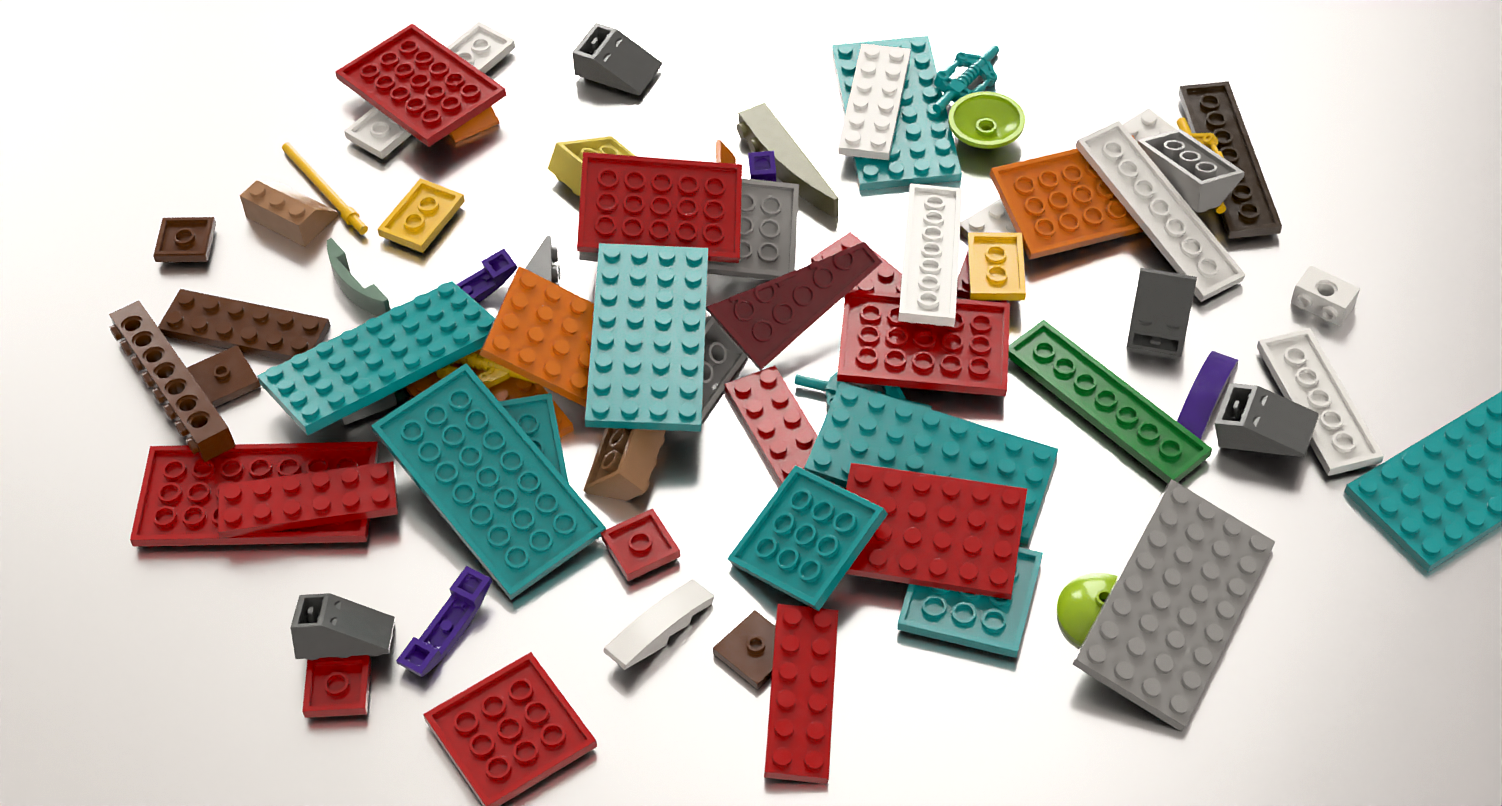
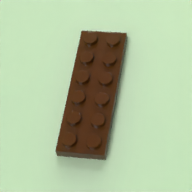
M180 289L158 328L166 337L225 349L238 345L241 352L288 361L293 356L302 354L322 343L331 325L328 318Z

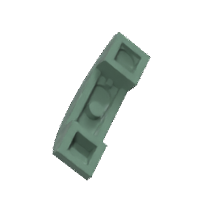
M332 238L328 239L327 252L333 275L346 297L364 311L375 316H380L390 311L388 298L374 283L364 288L349 272L350 268L346 253Z

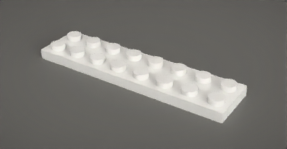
M478 21L447 48L485 74L514 50L516 45L515 40ZM375 107L344 131L346 139L381 159L412 135Z
M1120 121L1114 122L1077 140L1076 148L1178 274L1197 277L1194 294L1200 302L1244 280L1246 274Z
M910 184L898 321L954 327L962 199L961 188Z

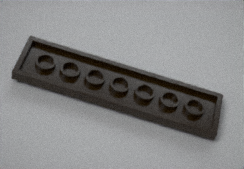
M1229 81L1179 86L1178 94L1191 132L1213 133L1218 138L1217 148L1222 152L1224 159L1244 171V177L1223 201L1226 211L1220 213L1228 239L1281 234L1282 224Z

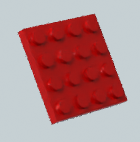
M532 652L423 714L426 723L483 806L502 805L597 747V741Z

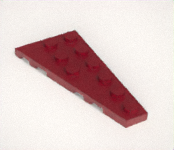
M864 241L820 261L813 262L803 268L706 307V310L761 371L876 269L882 261Z

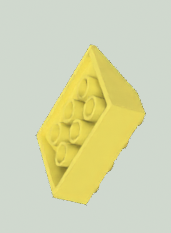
M612 136L556 142L547 169L559 181L571 188L574 194L580 196L583 152L636 155Z

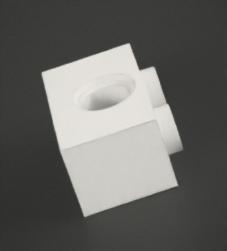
M1310 265L1295 285L1291 304L1335 325L1341 326L1355 307L1360 288Z

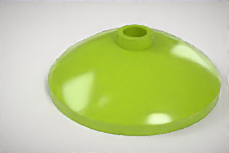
M988 91L974 92L961 97L952 105L949 111L948 123L952 133L960 141L976 148L994 149L1006 146L1020 137L1025 127V113L1015 100L1006 95Z
M1101 572L1084 574L1071 580L1061 591L1056 607L1058 623L1064 634L1080 647L1104 604L1101 600H1106L1118 578L1117 575Z

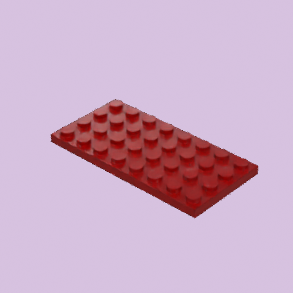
M377 441L235 444L236 447L206 462L203 461L199 453L193 454L188 445L150 446L130 537L133 547L367 542L370 518L221 539L218 533L219 485L376 464L379 454Z

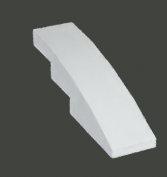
M691 579L663 597L626 626L604 647L603 652L624 670L667 646L669 636L690 625L692 616L712 605L715 595L696 580Z

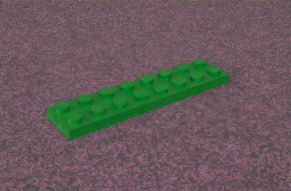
M1044 319L1009 344L1008 358L1167 484L1171 479L1178 483L1211 456L1212 448Z

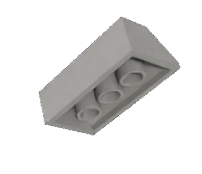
M1181 129L1137 141L1192 210L1197 213L1219 207L1244 177V171Z
M712 316L706 317L702 420L724 390V384L731 380L747 357Z

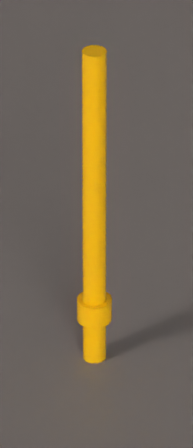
M289 142L284 143L282 150L341 213V218L348 225H352L361 235L367 233L368 227L360 219L359 213L353 207H349Z

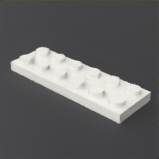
M861 44L838 145V155L889 160L911 49Z
M1310 328L1258 340L1257 349L1284 398L1319 413L1310 445L1328 476L1382 463L1383 453Z

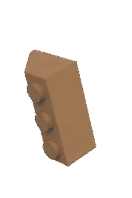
M256 180L239 195L247 218L303 247H306L339 215L338 211L280 182Z
M605 428L583 491L587 494L624 501L643 495L649 488V479L652 470L657 464L656 458L659 449L665 441L664 435L666 430Z

